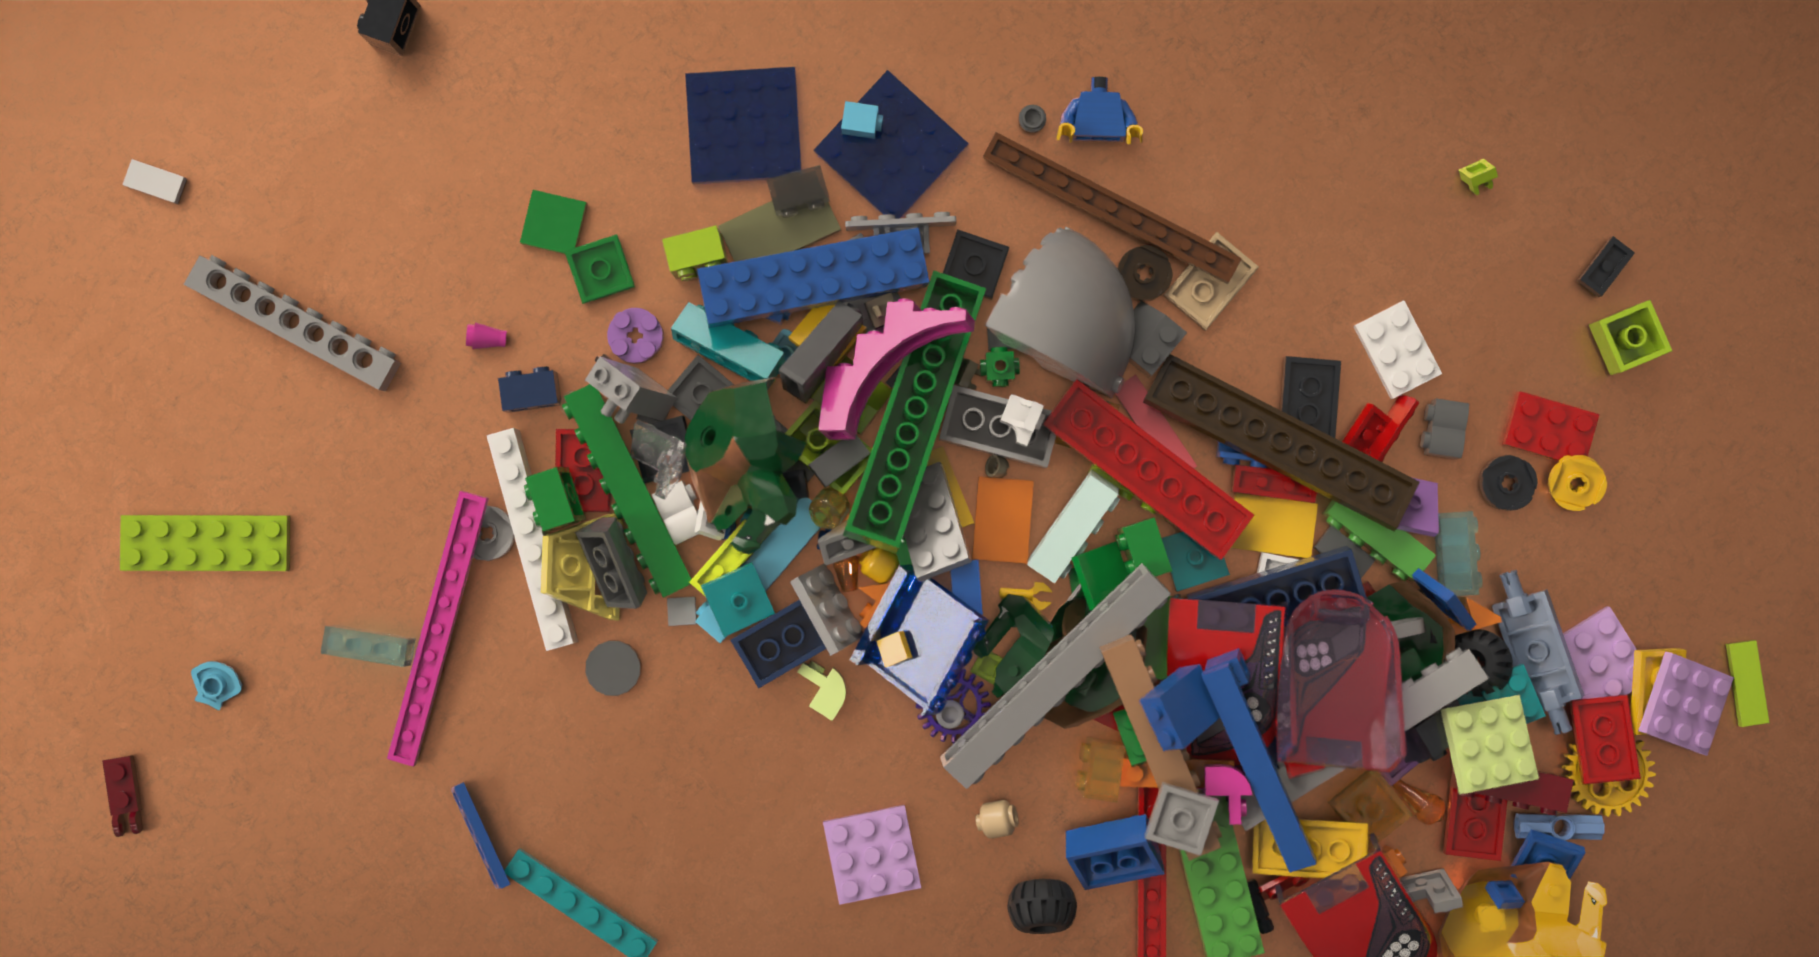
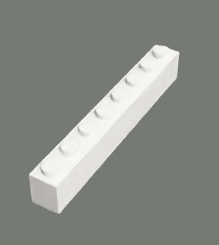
M511 428L486 435L546 651L577 643L578 639L568 603L541 593L543 536L548 535V531H542L541 527H537L533 518V512L536 511L533 501H529L525 494L524 485L527 484L525 477L531 476L532 473L520 430Z

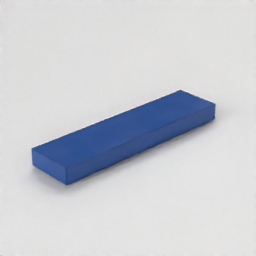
M464 782L452 787L453 797L495 888L502 889L510 885Z

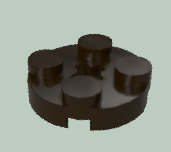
M1150 245L1135 247L1129 250L1121 258L1117 267L1124 278L1130 297L1137 301H1152L1161 296L1170 286L1173 277L1171 264L1166 254L1162 250ZM1147 266L1150 268L1149 273L1152 274L1151 279L1146 278L1143 281L1140 279V274L1137 273V270Z

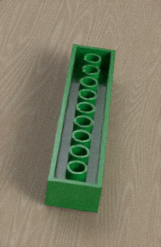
M933 270L920 309L923 311L926 308H933L938 311H944L953 307H959L967 310L972 318L976 320L986 288ZM971 332L952 334L933 340L915 349L903 358L843 536L895 554L897 553Z

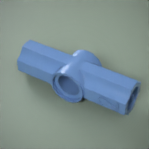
M1516 813L1514 831L1516 838H1526L1532 829L1562 840H1602L1604 822L1602 815L1557 813L1556 816L1549 814ZM1558 820H1562L1564 824L1562 831L1555 833V823Z

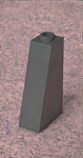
M838 301L782 365L779 373L785 391L805 404L808 402L825 379L827 366L835 364L862 327L863 316L856 306L850 303L846 305Z

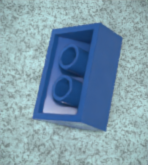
M1146 814L1066 831V859L1084 890L1165 874L1158 842L1146 839L1144 836L1149 823Z

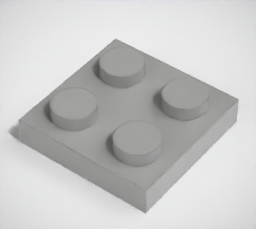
M1162 782L1144 836L1146 839L1201 856L1219 801L1216 798Z

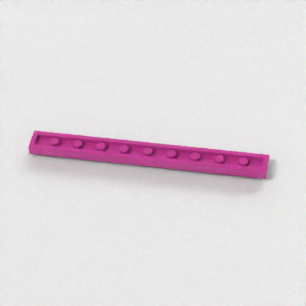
M466 491L459 492L387 756L388 760L413 767L417 764L489 501L487 497Z

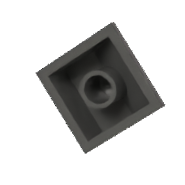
M1140 301L1134 308L1135 334L1129 363L1149 378L1187 332L1162 312Z

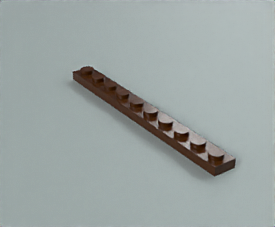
M997 132L994 134L983 155V159L1226 284H1229L1242 259Z

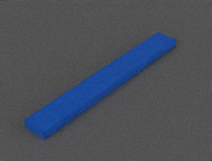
M1230 663L1203 671L1202 678L1289 872L1316 865L1317 859Z

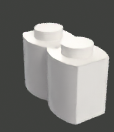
M680 481L652 494L653 500L675 545L699 535L694 533L699 510H697L693 501L697 499V496L691 484L686 485L684 481Z

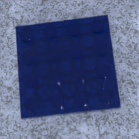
M795 67L685 73L692 184L802 178Z
M887 70L857 102L878 106V114L883 115L881 132L876 131L875 139L842 134L841 120L813 151L882 215L891 214L895 215V219H900L967 148L969 143Z

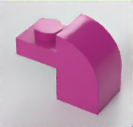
M1205 764V794L1207 796H1228L1229 823L1241 824V817H1247L1246 800H1241V796L1252 795L1247 777L1243 772L1231 765Z

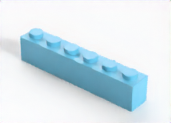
M810 498L797 499V510L794 518L787 525L780 524L766 540H763L760 548L754 551L753 555L741 567L752 562L766 592L828 521L830 516ZM705 601L696 612L699 617L695 622L719 643H722L727 636H723L708 601Z

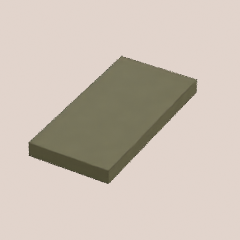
M818 179L718 226L735 262L800 250L841 231Z

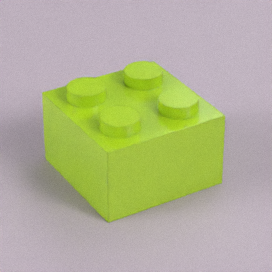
M717 225L662 239L670 272L676 279L681 278V281L696 279L698 268L729 263L723 238Z
M1651 300L1639 303L1589 324L1610 375L1624 372L1672 351Z

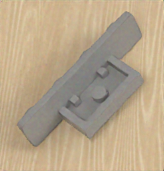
M936 212L934 217H923L922 213L906 214V218L895 219V215L886 214L878 216L879 220H867V216H853L851 221H845L846 231L874 230V236L919 227L923 252L926 255L930 254L929 227L955 226L957 220L956 216H950V212Z

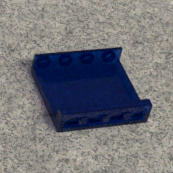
M913 564L899 565L850 660L857 666L867 664L923 708L921 716L939 714L946 706V698L949 692L958 684L960 672L972 659L973 654L971 652L976 643L984 637L985 627L989 620L933 578L920 582L916 578ZM904 631L912 658L891 667H885L877 640L896 632Z

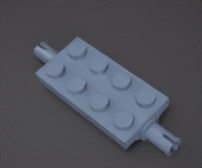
M1512 570L1510 573L1505 572L1500 574L1499 577L1502 580L1507 599L1493 604L1492 608L1494 613L1501 617L1502 622L1498 623L1504 642L1511 652L1513 667L1524 664L1542 708L1548 712L1554 734H1561V731L1562 733L1572 730V726L1569 723L1564 706L1566 702L1582 698L1584 692L1548 589L1531 594L1524 593L1517 570Z

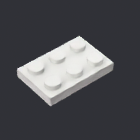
M1405 301L1353 326L1390 399H1394L1442 374Z

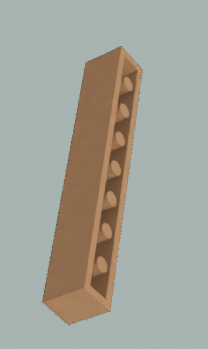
M1130 634L1099 647L1158 789L1160 790L1162 782L1198 793L1196 787L1201 784L1195 770L1189 771L1185 761L1190 760L1186 748L1163 751L1139 701L1154 688L1153 683L1157 682L1152 667H1146L1142 657L1146 656V652L1140 639L1135 641ZM1216 821L1211 823L1201 856L1221 848L1218 838H1221L1222 834ZM1185 851L1189 861L1200 857V855Z

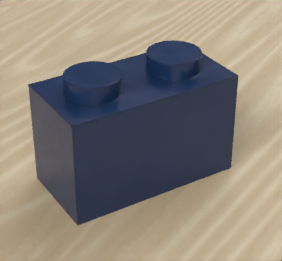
M548 366L533 368V373L523 375L521 370L505 372V377L498 378L502 411L511 413L559 406L561 394L558 373L554 370L550 371Z

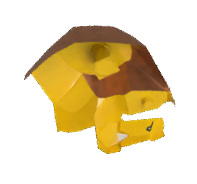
M1543 862L1477 870L1458 891L1462 897L1463 907L1446 912L1438 932L1443 957H1604L1606 943L1601 940L1603 906L1607 905L1606 890L1598 883L1588 882L1584 890L1580 923L1574 926L1567 922L1571 881L1567 877L1563 865ZM1511 880L1525 903L1521 908L1498 909L1485 889L1489 881Z

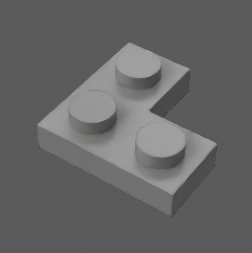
M1444 868L1399 879L1413 902L1427 898L1435 913L1449 912L1463 907L1462 897ZM1394 883L1391 886V891L1395 888ZM1400 892L1395 896L1396 900L1400 897Z

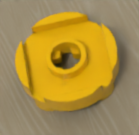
M1583 455L1563 456L1559 463L1551 470L1548 486L1552 497L1559 506L1571 511H1581L1591 504H1597L1603 498L1607 489V480L1602 467L1594 459ZM1581 477V480L1585 482L1584 485H1578L1577 489H1573L1571 481Z

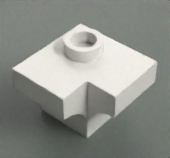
M1011 394L1000 422L1010 426L1015 431L1016 444L1027 447L1034 429L1040 430L1045 414L1041 412L1044 405Z

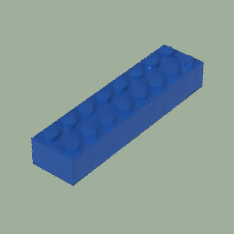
M919 227L697 269L708 328L834 305L838 301L845 303L882 296L888 293L892 294L924 288L929 284Z

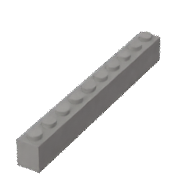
M1141 563L940 756L943 768L966 789L972 784H977L984 777L985 771L992 765L998 764L1010 747L1018 745L1032 726L1039 725L1044 720L1045 714L1052 707L1059 706L1073 687L1080 686L1084 682L1086 675L1093 668H1098L1104 663L1105 660L1099 647L1123 638L1134 629L1140 628L1146 622L1147 616L1155 609H1160L1167 602V597L1171 593L1164 584Z
M1459 647L1445 656L1448 661L1440 666L1433 663L1421 671L1423 676L1413 682L1410 678L1397 686L1399 692L1389 697V741L1489 679L1469 649L1462 651ZM1330 739L1319 741L1318 746H1323L1327 755L1328 762L1324 763L1325 768L1320 772L1290 780L1288 779L1284 762H1277L1279 766L1277 768L1278 774L1291 803L1362 759L1361 742ZM1253 790L1252 795L1241 796V800H1246L1247 817H1241V825L1245 831L1265 820Z

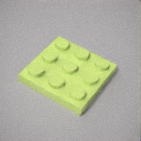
M1520 695L1441 709L1459 794L1539 779Z

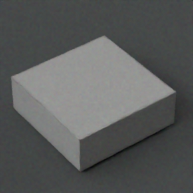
M696 597L667 598L668 626L697 624L695 622L697 619Z

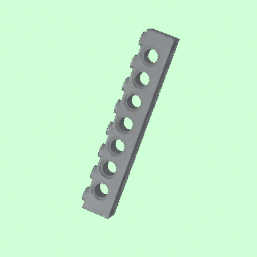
M199 255L184 283L185 286L374 388L386 392L401 364L394 359L395 353L382 346L379 351L369 346L372 342L371 340L360 334H356L355 337L345 333L347 327L333 320L331 324L321 320L323 314L309 307L306 311L298 308L299 302L285 294L282 298L274 295L275 289L259 281L258 285L248 281L251 277L249 274L237 268L233 272L224 268L226 262L213 255L209 259ZM221 276H225L226 285L218 289V279ZM245 289H250L251 296L249 300L243 302L241 300L242 292ZM269 302H274V312L271 315H267L265 312L266 305ZM298 315V326L291 328L289 325L290 318ZM322 328L324 336L320 341L316 342L313 334L316 329ZM342 341H347L348 350L340 355L337 350L338 345ZM366 354H371L373 358L372 364L364 368L362 366V358Z

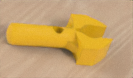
M1034 582V586L1029 590L1001 588L999 590V597L1004 599L1007 594L1028 598L1038 610H1043L1052 602H1040L1033 595L1040 591L1052 593V590L1042 582Z

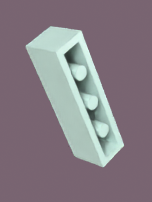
M1091 469L1030 555L1027 565L1053 583L1059 577L1064 579L1073 566L1070 564L1071 557L1084 552L1088 545L1085 540L1090 533L1095 535L1104 523V520L1101 518L1107 510L1112 512L1120 501V498L1117 497L1119 488Z

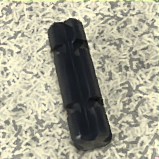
M1255 879L1247 880L1259 932L1261 934L1269 933L1274 930L1272 920L1268 918L1269 912L1264 898L1259 893L1258 882Z

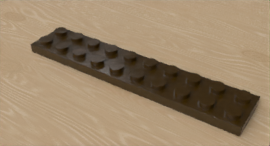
M1171 354L1166 358L1143 403L1393 532L1398 528L1420 481Z

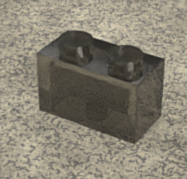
M820 165L766 179L777 216L782 215L783 218L792 217L799 214L798 210L809 207L810 211L824 208L825 203L830 202Z

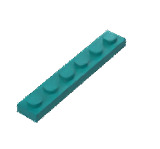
M521 848L518 849L504 870L508 877L628 957H648L658 942L656 938Z

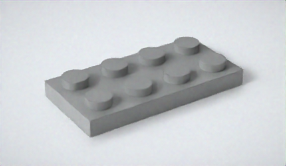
M941 462L926 467L904 532L915 575L920 582L972 562Z

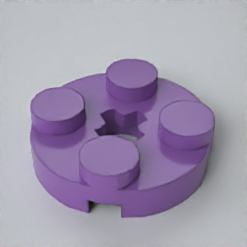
M629 308L618 312L614 316L608 327L607 339L615 355L625 362L639 364L650 360L659 352L663 344L664 333L659 321L650 312L641 308ZM634 328H638V332L643 334V338L638 339L637 343H632V339L628 337V334L633 332Z

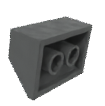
M601 517L576 531L575 533L606 606L630 609L640 607L647 594L644 585L645 580L637 569L634 562V553L627 545L623 535V527L616 517Z

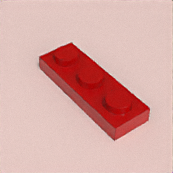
M1245 465L1234 466L1231 489L1233 493L1315 503L1316 491L1273 469Z

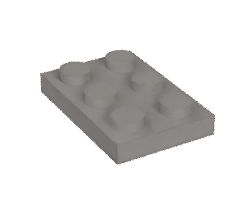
M825 564L790 581L830 656L864 637L860 623L854 618L848 607L847 599L841 594L834 581L832 572L827 569Z

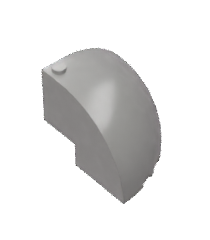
M1059 227L1055 233L1050 232L1042 239L1041 245L1043 246L1040 250L1033 248L1024 259L1023 265L1026 266L1025 269H1019L1013 275L1009 294L1007 296L1001 294L985 326L1003 344L1032 356L1044 369L1073 382L1077 379L1089 389L1112 399L1114 393L1118 394L1124 384L1125 379L1122 376L1128 365L1133 348L1135 317L1130 293L1118 268L1105 252L1094 242L1068 227H1065V229Z

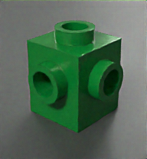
M992 347L991 352L985 353V359L980 360L981 376H986V383H992V387H1007L1009 382H1014L1015 375L1020 374L1019 358H1014V351L1007 352V347ZM997 361L1005 363L1006 368L1003 371L996 369L995 363Z

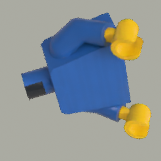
M1099 76L1091 78V91H1082L1079 98L1071 100L1062 113L1056 137L1057 140H1060L1061 135H1066L1070 138L1069 143H1072L1073 140L1123 142L1126 137L1127 144H1131L1132 137H1137L1140 139V143H1142L1143 129L1138 125L1136 116L1127 101L1121 99L1120 93L1108 92V78Z

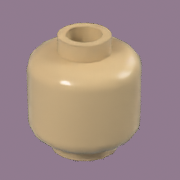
M1007 800L984 803L980 808V814L976 815L978 830L983 831L986 837L991 839L1012 835L1015 827L1019 825L1016 807L1010 805Z

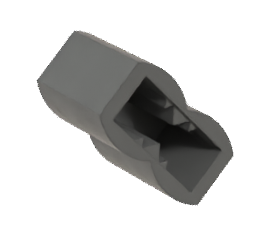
M1436 398L1431 401V404H1427L1424 419L1428 421V429L1423 431L1420 443L1421 448H1424V455L1456 460L1462 458L1465 430L1469 415V403Z

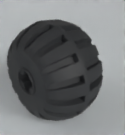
M1481 629L1456 635L1455 649L1459 647L1462 651L1469 649L1476 660L1480 656V660L1485 662L1482 669L1489 679L1470 690L1473 696L1483 697V691L1486 694L1495 692L1492 688L1493 686H1498L1499 690H1502L1508 683L1513 670L1512 655L1506 643L1496 634Z
M1033 879L1023 881L1014 886L1009 895L1007 910L1010 920L1017 930L1030 934H1051L1064 931L1072 925L1076 917L1077 901L1074 892L1066 882L1055 879Z

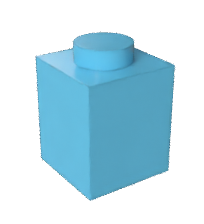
M845 101L841 127L842 134L875 139L876 131L881 132L883 115L878 114L879 107Z

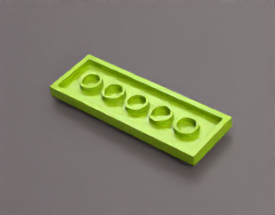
M121 515L120 571L290 570V516Z

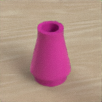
M477 322L474 325L468 324L466 346H471L472 349L505 347L507 331Z

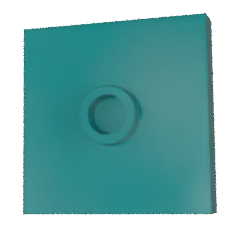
M1179 532L1162 538L1172 568L1170 575L1176 592L1230 575L1224 557L1222 560H1219L1185 533Z
M752 562L701 585L724 637L775 614Z

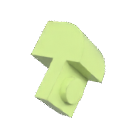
M812 660L809 664L803 662L797 673L821 687L809 707L833 721L846 697V683L842 674L833 667L827 676L823 674L825 668Z

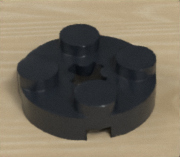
M1512 455L1500 456L1491 460L1481 470L1479 475L1480 491L1484 499L1493 508L1506 511L1518 510L1528 505L1533 498L1532 496L1538 484L1537 475L1532 465ZM1506 475L1509 479L1514 478L1515 480L1511 491L1502 486Z

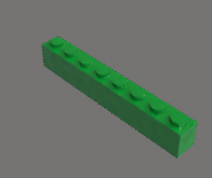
M589 384L564 396L567 403L562 404V407L569 420L575 419L579 428L574 431L581 445L587 443L591 451L587 458L593 470L599 468L604 477L599 482L606 495L612 494L616 503L611 506L618 520L624 518L628 526L624 532L630 545L636 543L641 552L636 557L642 569L649 568L653 578L648 581L655 595L661 593L664 598L690 585L689 582L692 579L612 417H606L601 413L605 403L599 391Z

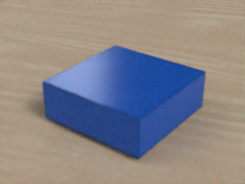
M1511 880L1489 881L1485 886L1486 891L1498 909L1521 908L1525 903Z

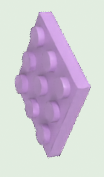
M1604 607L1563 633L1584 692V696L1579 699L1620 696L1632 692L1634 650L1637 649L1610 607Z
M1665 651L1638 731L1708 756L1734 677Z
M905 805L823 821L839 905L921 888Z

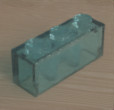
M1473 511L1438 513L1439 534L1435 536L1438 582L1456 596L1479 595V589L1482 588L1483 580L1481 572H1478L1477 561L1480 560V547L1475 542V533L1478 532L1477 517L1473 516Z
M328 625L324 629L320 654L406 667L411 666L416 638Z

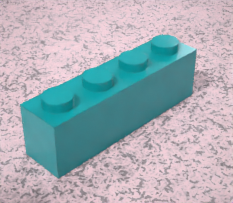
M688 302L671 327L673 340L749 381L777 377L779 369L785 363L784 352L779 346L771 342L767 344L761 341L755 333L749 330L743 331L735 327L734 324L708 328L705 308L702 305L696 306ZM775 379L768 380L765 382L767 390L770 388Z

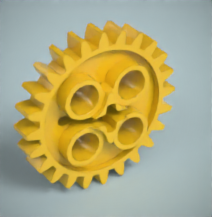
M1635 741L1641 779L1630 780L1629 785L1624 789L1621 787L1620 781L1602 783V790L1595 794L1593 791L1594 784L1582 785L1576 745L1569 744L1573 754H1564V757L1570 760V764L1562 765V768L1569 771V774L1564 777L1574 780L1571 792L1576 793L1572 799L1577 802L1583 800L1581 807L1584 809L1591 807V812L1597 815L1602 811L1604 816L1609 817L1612 810L1614 815L1621 816V808L1629 813L1632 812L1631 803L1641 806L1638 797H1649L1647 792L1644 791L1645 787H1654L1651 782L1647 781L1648 777L1656 776V773L1648 771V767L1653 766L1655 762L1646 760V757L1652 752L1647 749L1641 750L1645 744L1644 741Z

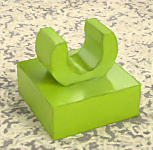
M1484 159L1459 169L1461 180L1467 183L1469 189L1476 195L1480 194L1479 185L1484 183L1485 187L1492 189V179L1498 177L1496 167Z

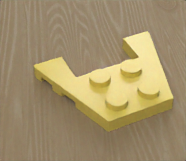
M615 512L601 516L616 517L617 521L622 525L623 518L618 520ZM601 517L543 536L541 593L608 620L619 621L620 608L607 607L603 596L595 595V578L575 533Z

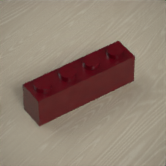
M1453 768L1449 786L1458 789ZM1537 771L1539 779L1464 794H1459L1458 790L1457 794L1474 798L1475 793L1485 795L1486 801L1502 804V799L1513 801V807L1529 810L1530 805L1540 807L1539 812L1556 816L1557 811L1567 813L1574 780L1560 775Z

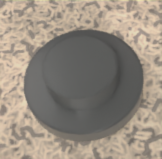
M1028 105L1019 114V124L1027 132H1038L1046 123L1045 111L1040 106Z

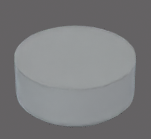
M945 700L937 707V721L945 728H956L964 719V710L957 701Z

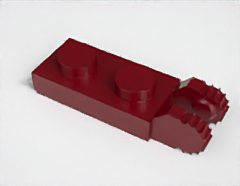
M134 756L102 760L114 835L121 837L125 833L124 813H130L129 824L132 833H141L142 820L140 810H142Z

